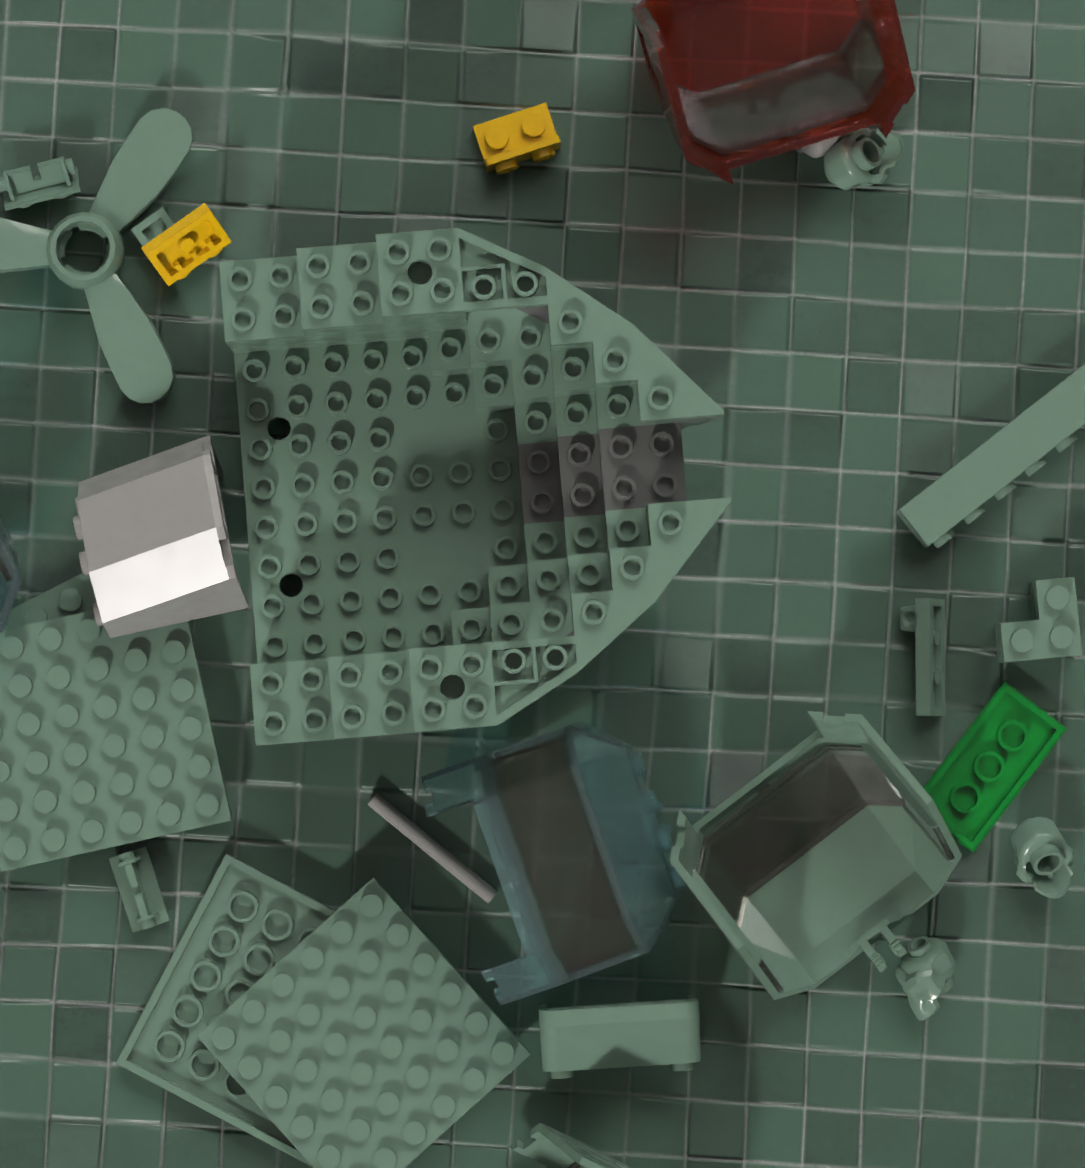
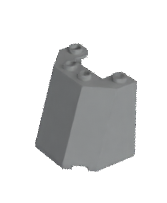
M211 436L193 440L79 482L78 495L75 498L78 516L73 517L77 539H83L85 551L79 552V559L84 576L90 575L97 601L93 603V612L97 626L103 625L110 638L248 608L247 598L236 574L219 486L218 476L224 474Z

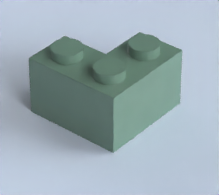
M1075 577L1029 582L1033 620L994 625L998 663L1083 655Z

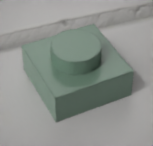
M162 207L133 227L131 231L141 245L144 246L174 225V223Z

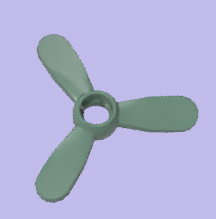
M167 108L151 110L140 118L113 159L90 212L68 215L58 222L53 230L0 218V273L51 268L61 282L73 289L84 290L97 338L109 367L122 392L129 399L141 404H154L163 400L172 391L176 377L174 364L151 319L118 276L124 265L126 251L121 233L158 198L189 153L193 141L191 127L185 117L177 111ZM78 230L97 233L103 239L108 237L109 244L106 245L107 254L105 260L94 273L75 270L69 264L64 266L63 258L66 257L65 248L67 242L73 236V233Z

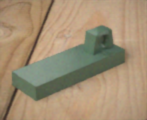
M915 598V605L900 608V630L915 632L916 716H946L945 599Z

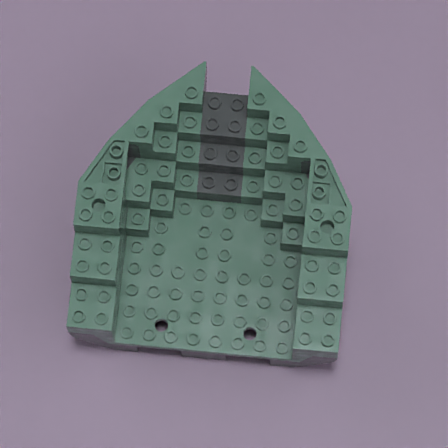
M460 228L375 234L376 242L296 248L297 256L219 262L225 343L234 353L257 652V664L250 665L256 746L498 726L576 675L657 601L730 504L731 497L687 501L681 435L682 429L723 417L724 410L634 324L545 266ZM278 418L287 420L291 426L289 435L282 440H275L269 434V425ZM290 574L299 576L303 583L301 592L294 597L284 595L280 587L283 578Z

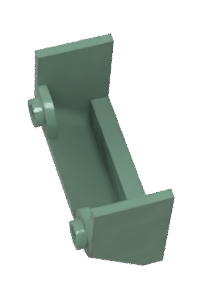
M687 993V999L554 1008H547L546 1002L539 1003L542 1071L551 1072L552 1079L575 1077V1070L669 1065L670 1071H688L694 1069L693 1063L701 1061L699 1000L695 993Z

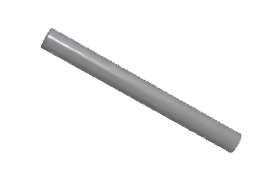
M378 793L368 803L370 808L485 902L489 903L497 894V890Z

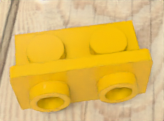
M546 102L473 126L487 173L496 170L497 175L505 174L519 168L518 162L530 158L533 159L534 163L545 161L556 155L555 150L561 149V142L556 133Z
M203 203L142 246L141 249L166 284L170 286L177 280L187 277L194 268L207 259L218 255L232 241L208 206Z

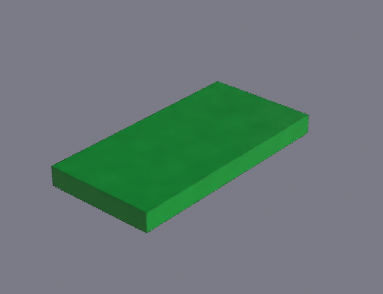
M1006 681L1002 682L923 786L925 791L934 800L952 837L971 852L976 850L1067 730L1065 726Z

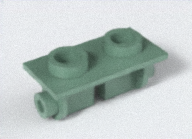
M64 156L37 163L40 175L34 177L30 165L3 171V175L0 176V192H3L5 211L15 208H27L35 203L54 198L62 199L71 194L81 192L78 169L75 167L73 158L65 159Z
M145 846L109 858L132 932L134 933L170 921L147 847Z

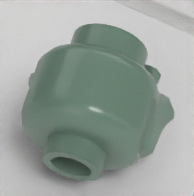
M855 128L850 136L845 137L826 151L824 155L825 175L831 183L844 191L860 185L868 187L873 184H882L889 176L888 168L896 166L900 161L904 151V142L898 134L888 129L877 128L871 132L868 128Z
M1034 817L1024 820L1015 828L1011 835L1012 846L1016 853L1014 859L1017 868L1016 875L1025 883L1032 882L1035 891L1041 895L1053 899L1060 898L1068 891L1073 879V872L1070 866L1074 862V850L1066 844L1053 820L1047 817Z
M921 936L912 940L907 946V953L902 956L901 963L896 969V978L906 993L909 1005L919 1021L927 1019L940 1009L937 999L949 991L955 983L953 978L956 969L955 958L947 943L940 938Z

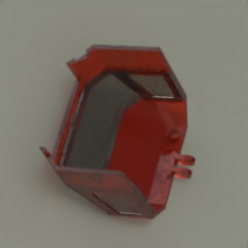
M643 0L631 8L650 80L678 148L686 161L699 168H705L732 185L734 184L729 169L865 127L876 125L884 137L887 138L894 126L893 121L903 104L907 105L915 92L895 0Z

